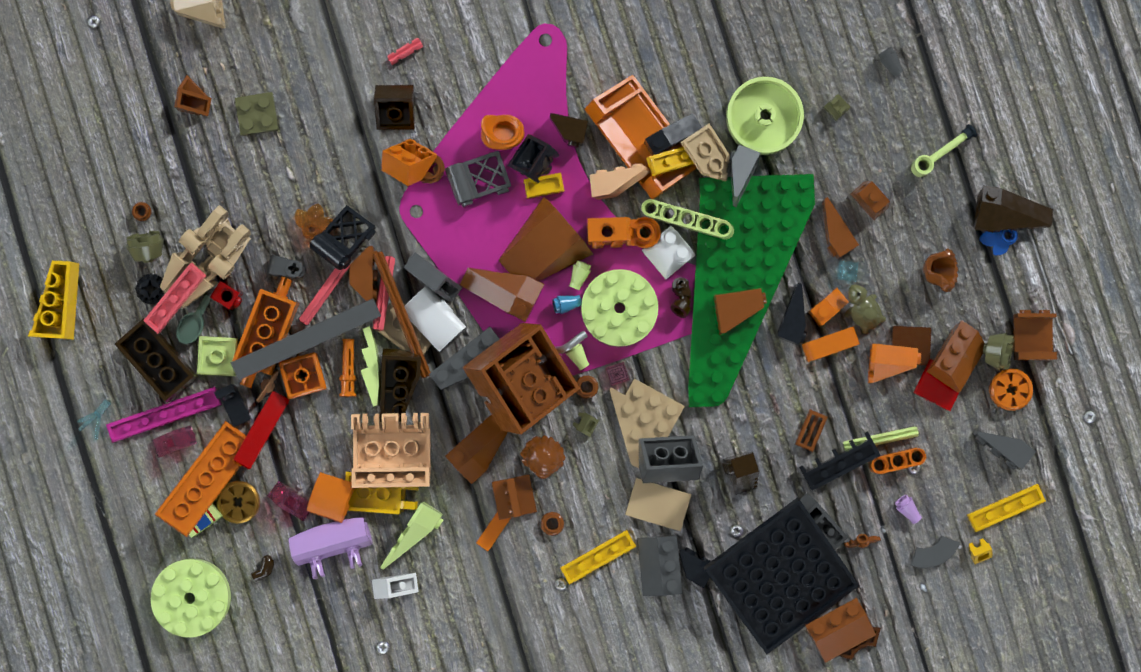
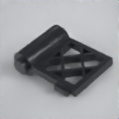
M346 205L326 229L312 239L309 247L338 270L346 269L351 263L350 258L366 239L369 241L374 236L376 227ZM348 212L353 215V222L343 223V217ZM365 224L369 227L365 232L357 233V225ZM354 226V234L344 235V227ZM334 228H341V236L333 237L329 233ZM355 238V243L350 249L345 246L344 239Z

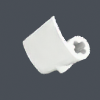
M428 286L420 290L404 306L410 321L439 352L467 328L453 313L454 311L443 299L441 300Z

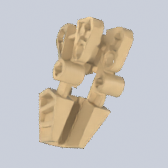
M220 205L213 210L201 227L194 231L188 229L181 236L179 243L186 249L183 253H172L160 285L164 294L190 263H193L206 275L205 279L182 305L181 309L186 308L218 284L214 280L217 275L223 280L226 279L234 270V264L251 239L249 237L251 235L250 230L243 224L236 230L232 228L227 219L229 217L228 211ZM207 245V253L210 256L197 266L192 260L201 248Z

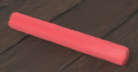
M385 256L386 262L393 276L395 258L392 256ZM382 277L376 302L381 317L374 319L372 326L377 331H383L389 300Z
M350 265L346 269L338 270L335 268L300 316L299 320L303 324L309 325Z

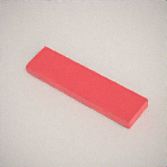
M190 263L143 321L157 334L160 333L205 279L206 275L193 263Z

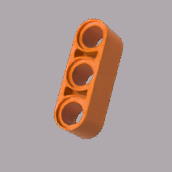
M853 326L801 345L807 362L857 346L860 343Z
M909 448L892 452L869 461L868 467L875 474H884L918 466L925 462L926 453L920 448ZM914 451L920 454V459L917 462L912 460V453ZM897 455L901 457V464L899 466L893 464V458ZM877 460H881L883 463V467L879 471L874 467V463Z

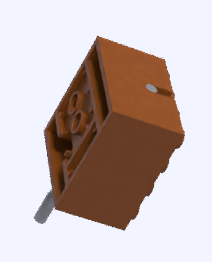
M521 323L462 368L479 395L486 397L487 401L484 403L501 430L521 435L580 389L559 354L571 350L588 336L585 331H582L566 344L555 347L541 324Z

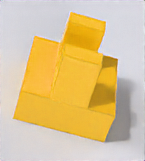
M983 538L979 539L980 547H975L973 543H969L971 559L974 564L992 558V548Z

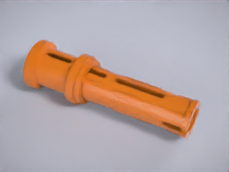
M342 339V375L339 377L341 381L339 397H356V393H354L355 381L357 380L354 375L355 339Z

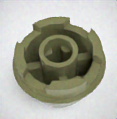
M149 231V233L140 235L136 233L128 236L126 239L127 245L125 247L134 261L152 262L155 258L162 255L164 238H161L159 231Z
M1007 333L990 335L988 342L984 343L983 347L985 363L998 370H1009L1011 365L1009 360L1014 350V336L1007 335Z

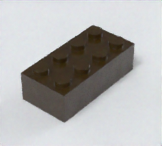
M143 318L115 343V346L165 402H171L199 376L162 334H157L143 321Z

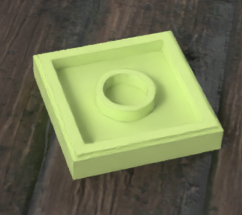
M199 336L196 374L236 377L230 362H233L232 360L238 347V338Z

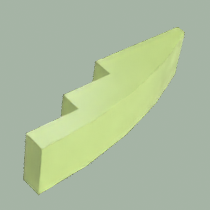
M369 326L363 328L369 347L361 349L368 368L361 370L373 407L379 406L381 388L380 362L373 330Z

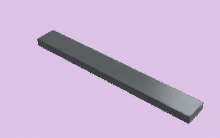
M371 299L230 363L238 380H241L381 317V314L374 299Z

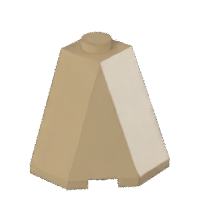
M170 0L172 10L179 16L218 28H226L222 0Z

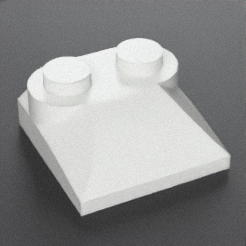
M672 226L663 231L657 244L641 250L665 280L695 256L690 246Z

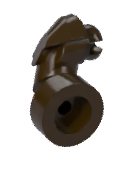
M678 277L672 283V291L679 299H676L670 308L675 315L686 318L691 311V300H689L691 299V290L688 285L689 281L686 278Z

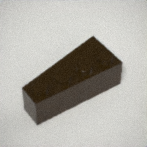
M742 452L724 458L725 463H722L723 470L730 477L735 495L757 488L759 469L753 452Z

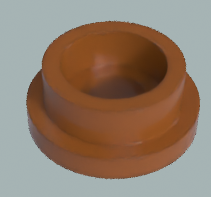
M139 202L132 208V215L138 221H146L152 214L151 207L144 202ZM141 209H145L144 215L139 214Z

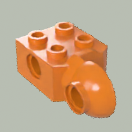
M629 217L587 218L588 245H592L593 249L603 248L604 245H611V248H621L623 244H626V246L649 248L657 244L660 239V226L650 217H641L633 220ZM647 228L650 231V236L643 238L640 235V230ZM610 230L612 235L605 237L602 235V231Z

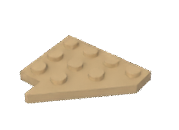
M634 379L625 395L613 388H610L609 391L630 463L639 468V438L668 437L685 406Z

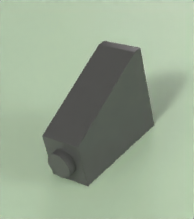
M416 252L408 259L407 264L404 266L417 279L451 303L463 288Z

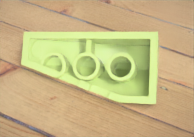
M422 502L408 522V527L400 535L397 544L391 549L380 568L384 570L434 528L438 530L443 522L441 518L443 514L429 504Z

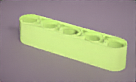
M648 199L642 204V212L654 220L720 239H730L734 234L733 226L723 219L653 199ZM652 204L655 205V212L649 214L647 208ZM668 210H673V217L670 219H666V212ZM686 215H692V221L689 224H684L683 222ZM705 220H710L711 222L708 229H702L701 227L702 222ZM722 226H729L728 233L720 234Z

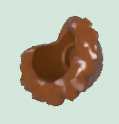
M947 248L945 251L930 255L923 265L926 281L940 286L944 292H950L955 287V283H957L958 263L952 250Z
M546 435L541 438L539 436L533 437L532 440L526 443V447L520 453L524 466L529 467L541 479H546L564 465L563 461L566 458L564 449L560 446L559 442L554 441L553 437L548 438Z

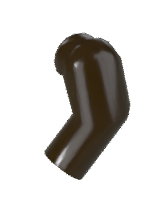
M265 555L262 558L261 569L251 573L255 582L272 573L274 560L270 555Z

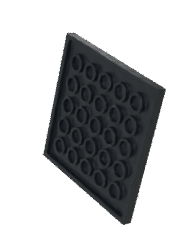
M798 497L703 567L766 655L859 587L855 578Z

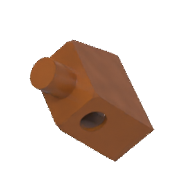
M864 181L850 193L873 220H876L889 208V199L872 181Z

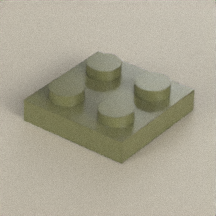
M273 92L235 98L241 136L279 130Z

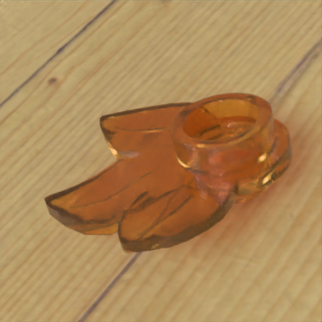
M320 204L312 205L307 212L301 209H297L295 212L296 225L302 229L303 236L308 240H312L317 234L322 233L333 221L332 218L324 217V211ZM314 228L315 232L310 233L308 229Z

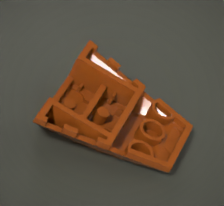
M543 197L498 261L510 274L526 275L541 281L575 264L577 260L581 261L593 255V253L561 213Z

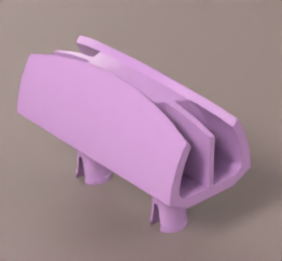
M364 518L345 519L342 523L335 521L323 524L289 538V547L294 563L298 566L310 563L313 579H318L317 569L321 577L325 576L321 562L322 559L345 552L348 554L351 569L355 568V559L358 566L361 567L359 549L373 544L368 523L364 522Z

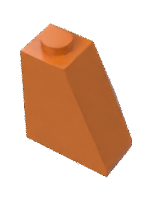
M871 344L868 384L917 368V364L921 363V353H918V348Z

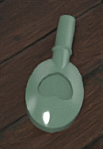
M205 294L196 312L186 314L179 321L176 329V337L179 342L191 344L201 335L204 326L202 315L212 299L209 295Z

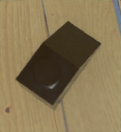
M550 113V121L563 141L568 143L567 145L570 147L579 148V145L583 146L588 121Z

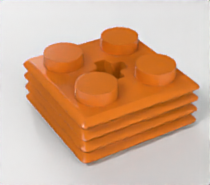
M313 352L279 362L288 399L326 389L317 353ZM302 370L304 373H307L304 381L298 378Z

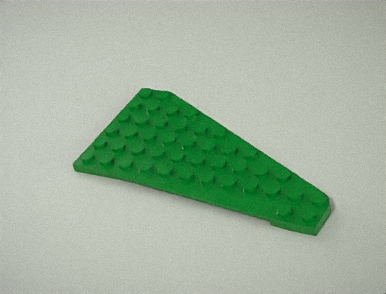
M814 174L752 176L737 207L733 206L731 177H727V181L712 177L699 178V213L728 221L734 228V234L730 239L726 240L698 232L688 378L689 407H714L722 404L728 398L814 208ZM710 220L702 222V229L710 227ZM727 225L720 228V234L724 235L729 231V226ZM761 288L762 293L765 292L767 303L764 304V308L726 333L719 335L714 296Z

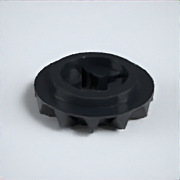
M152 273L143 275L137 281L135 288L137 297L147 304L158 303L165 295L160 288L163 278ZM150 283L155 288H158L152 291L151 297L149 291L143 289L149 287Z

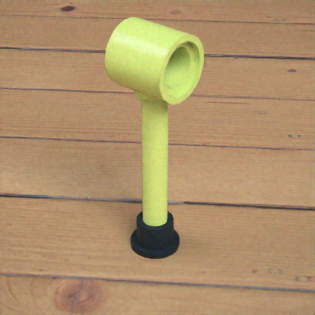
M967 124V128L962 130L959 136L931 156H919L911 164L912 173L917 177H924L929 174L934 168L935 161L963 141L978 136L974 127ZM919 162H923L926 164L925 171L919 168Z

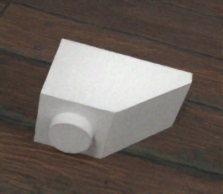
M416 573L372 580L374 599L392 598L419 592Z

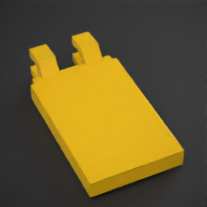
M346 472V481L352 482V472ZM419 487L355 488L348 502L350 506L348 511L401 514V512H404V509L416 510L418 502L405 501L406 490H419Z

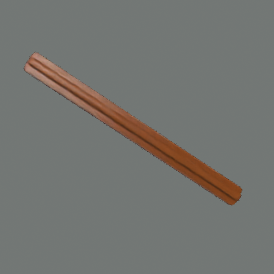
M382 251L373 254L374 260L411 353L421 356L420 375L422 378L428 377L431 372Z

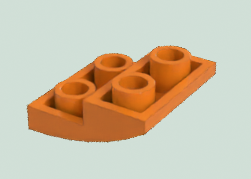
M320 472L310 496L307 512L342 523L350 507L348 502L355 488H352V482Z

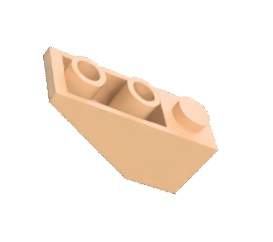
M633 164L632 168L627 169L625 167H615L614 171L609 172L607 170H597L596 174L590 175L592 198L602 200L617 197L648 175L650 168L643 166V164Z

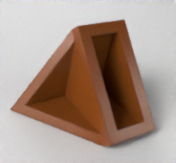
M186 75L177 89L174 107L180 112L208 116L212 98L208 97Z

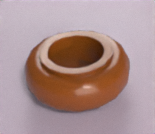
M585 375L576 381L580 387L576 393L581 398L590 399L597 394L599 389L598 382L592 376ZM588 381L592 383L591 392L585 393L582 391L581 385L583 382Z
M548 512L541 519V529L547 535H558L564 528V520L557 512ZM548 519H557L558 526L556 529L548 528Z

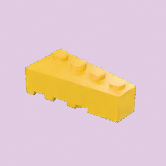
M52 260L44 284L46 286L43 295L40 296V305L33 318L34 324L28 334L29 337L74 340L79 263Z

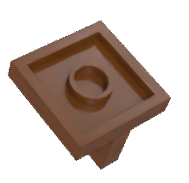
M530 474L492 482L499 520L537 512Z

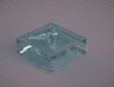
M839 260L836 279L856 282L859 263Z

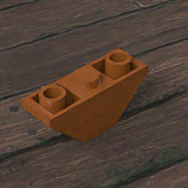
M368 246L350 264L349 284L366 301L371 299L375 301L378 296V289H375V281H378V270H375V260L373 254L378 251H375L373 246Z

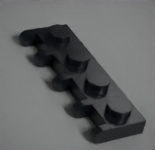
M868 431L865 432L867 440L855 445L853 440L849 441L852 448L840 454L834 448L832 450L834 457L823 463L820 462L818 457L815 458L817 466L807 471L803 465L799 467L812 491L881 456Z

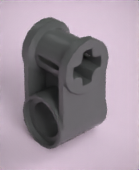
M270 255L267 274L300 279L305 275L306 268L303 263ZM292 268H299V271H292Z

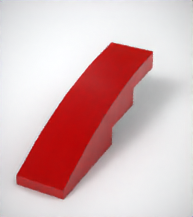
M275 391L271 393L234 457V462L249 470L252 468L289 404L290 399Z

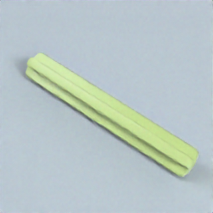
M909 427L872 435L871 438L875 445L918 437L919 432L917 427ZM866 437L853 439L855 445L867 440ZM850 440L843 442L845 451L852 448L849 443Z

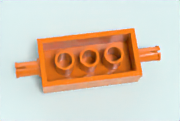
M281 276L276 292L271 293L263 289L259 290L232 361L287 337L299 303L286 297L293 280ZM276 364L269 366L261 370L260 372L272 375ZM257 372L243 378L240 384L252 388Z

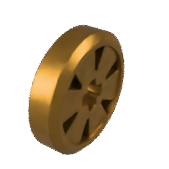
M244 481L230 482L217 497V508L225 520L236 524L244 523L254 518L259 511L260 496L256 488L250 483ZM236 497L238 499H243V501L241 502L242 507H236L234 505L236 503V501L234 500Z

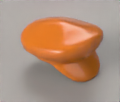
M486 115L481 121V139L488 148L496 150L512 149L518 146L524 138V126L514 116Z

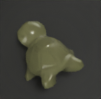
M855 284L850 286L848 299L854 306L847 309L844 315L846 318L851 315L854 322L861 327V333L867 334L880 323H884L886 317L882 315L881 309L875 301L877 296L875 294L867 296L868 291L866 288Z

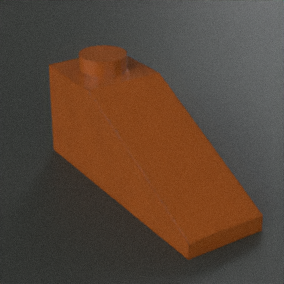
M827 197L822 201L826 241L829 246L827 250L832 257L836 256L838 259L859 244Z

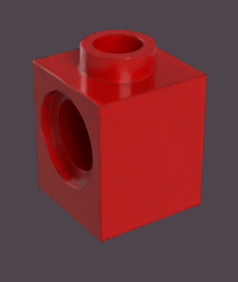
M219 281L210 298L233 310L234 308L237 309L241 304V296L243 294L224 282ZM226 292L232 293V299L229 302L224 300Z

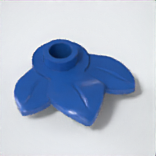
M1010 229L1000 230V232L995 233L985 231L979 240L982 244L993 247V255H1003L1008 251L1009 245L1016 242L1018 233L1017 230L1010 231ZM1006 232L1010 233V239L1005 238Z

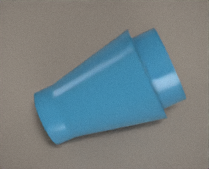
M580 295L557 296V298L552 299L556 314H564L580 307L582 304Z

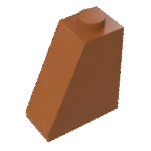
M761 288L714 296L719 335L726 333L764 308V304L767 303L765 292L762 293Z

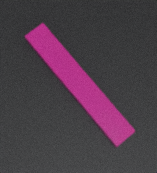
M217 387L106 424L112 443L221 406V399H217L214 393L217 391Z

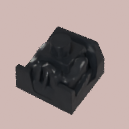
M528 134L507 166L539 183L538 177L551 172L553 158L559 157V154L548 143Z

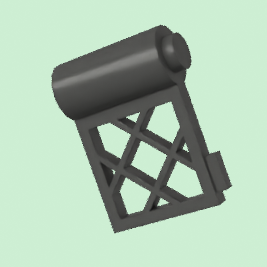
M499 151L445 168L457 205H462V207L470 206L473 204V200L495 192L498 195L509 192L508 188L511 187ZM495 156L498 161L496 170L485 165L489 158ZM475 163L482 167L478 176L470 173L469 165ZM483 168L494 172L490 182L480 177ZM498 174L504 178L506 184L497 186L492 181L495 175ZM478 180L488 184L486 191L477 192L475 185Z

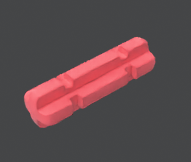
M416 38L411 41V44L407 43L397 49L395 53L389 54L387 58L390 63L394 65L399 62V59L402 60L414 53V50L421 49L423 44L420 39Z

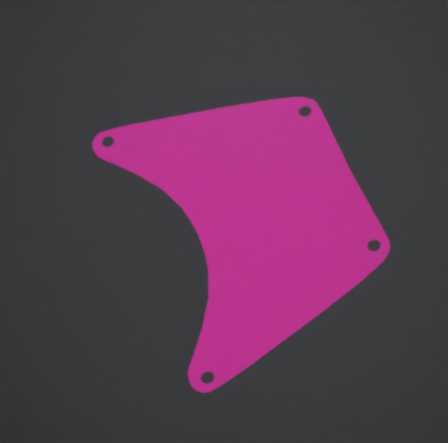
M544 23L538 25L515 49L433 151L443 160L445 168L499 151L511 183V187L508 188L509 192L500 195L495 192L473 200V204L470 206L462 207V205H457L448 177L444 171L442 178L433 184L419 181L408 186L401 198L399 212L406 226L438 269L460 285L468 267L509 273L498 260L542 198L545 197L561 213L593 253V255L581 260L591 265V272L580 290L569 286L573 265L539 281L545 285L526 322L503 311L464 287L458 295L481 329L485 331L491 327L500 339L521 323L541 324L555 347L566 344L580 332L585 331L588 337L580 343L589 362L586 368L579 370L565 353L559 354L573 376L692 334L696 265L687 262L665 280L641 251L644 248L623 244L621 248H611V245H604L603 248L593 249L592 245H588L587 218H613L616 216L602 200L592 198L591 184L578 159L576 149L568 146V143L563 141L550 121V113L568 116L566 96L567 42L559 28L553 24ZM543 34H549L552 38V43L547 47L539 43V38ZM486 115L514 116L524 126L522 142L530 134L552 146L558 152L559 157L553 158L551 163L552 170L547 175L561 172L565 192L527 199L524 179L529 178L507 166L522 142L512 149L496 150L488 148L481 139V121ZM496 156L489 158L485 165L496 170L498 166ZM475 163L468 166L470 173L478 176L482 167ZM436 164L432 165L427 172L435 175L433 168ZM483 168L480 177L490 182L494 172ZM498 174L495 175L492 181L497 186L506 184L504 178ZM478 180L475 185L477 192L486 191L488 184ZM414 205H419L423 209V214L419 218H414L410 214V209ZM606 229L602 231V235L610 237L612 232ZM624 269L641 275L653 287L658 300V316L652 330L642 340L629 346L615 347L598 341L590 334L582 318L581 306L564 314H556L552 299L557 298V296L580 295L582 301L585 290L596 277L607 271ZM678 277L686 278L689 281L688 285L691 290V299H689L691 300V311L686 318L675 315L670 308L673 302L679 299L672 291V283ZM616 303L614 310L617 313H623L625 305Z

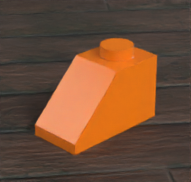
M835 288L811 308L808 313L820 327L836 315L849 301L838 288Z

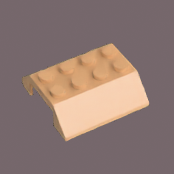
M383 413L382 422H380V415L375 414V425L370 426L367 414L362 415V423L360 414H351V429L353 430L352 488L429 487L431 474L429 413H421V422H419L418 413H413L412 420L414 425H407L406 413H401V422L399 421V413Z

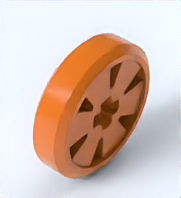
M1013 368L1009 370L1004 369L992 378L989 393L996 406L1003 410L1015 411L1029 403L1033 394V385L1028 375L1023 371ZM1009 384L1011 387H1015L1016 389L1015 391H1013V395L1012 393H1007L1006 389L1009 388Z

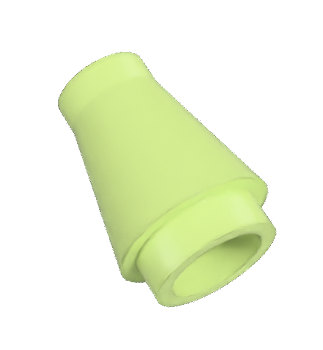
M577 260L576 264H573L569 286L580 290L591 272V265Z
M581 343L565 353L579 370L589 365Z

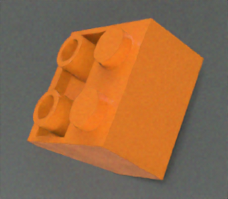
M408 139L382 151V171L403 184L410 186L424 178L437 158V154L420 145L415 140Z

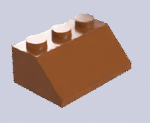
M961 320L953 327L927 370L929 374L958 393L961 392L983 354L984 341L978 330Z
M857 598L805 625L808 634L825 663L876 636Z

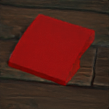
M929 359L913 393L947 411H951L959 393L927 372L933 362L932 359Z

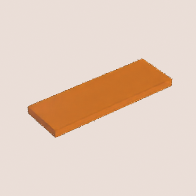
M225 421L157 510L155 516L185 537H188L241 467L233 459L246 435Z

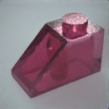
M191 425L173 430L152 440L158 458L197 444Z
M278 480L267 496L278 507L304 521L309 515V512H307L309 500Z

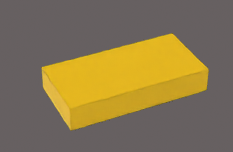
M561 172L538 177L539 183L530 178L524 179L527 199L565 192Z

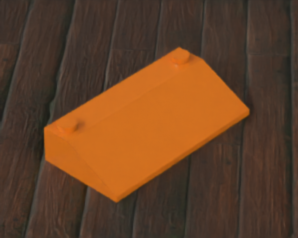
M634 75L629 76L594 98L584 109L628 168H632L633 164H643V166L649 168L646 158L652 155L644 141L647 137L669 126L670 123ZM679 143L678 145L674 146L673 148L669 149L668 151L674 150V149H677V148H680V147H683V146H682L681 143ZM693 164L656 176H652L650 171L648 175L638 182L649 197L654 200L696 170L697 167Z

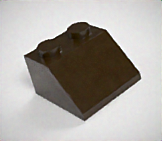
M375 85L376 129L415 130L414 85Z

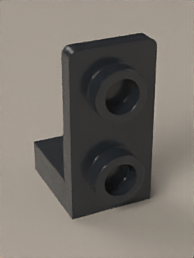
M230 384L214 392L216 398L221 399L234 427L251 420V416L236 384Z

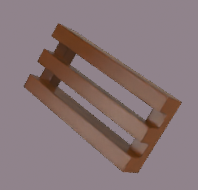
M809 409L795 445L813 452L828 417ZM815 415L813 422L810 426V429L807 433V436L804 440V443H800L809 424L811 416ZM818 418H822L811 446H807Z

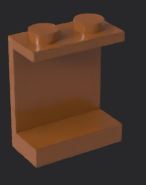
M1019 310V313L1014 314V360H1057V352H1053V318L1057 317V313H1050V310H1039V313H1031V310Z

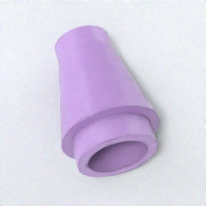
M904 495L895 502L896 509L909 519L912 524L921 520L922 516L919 514L912 497Z

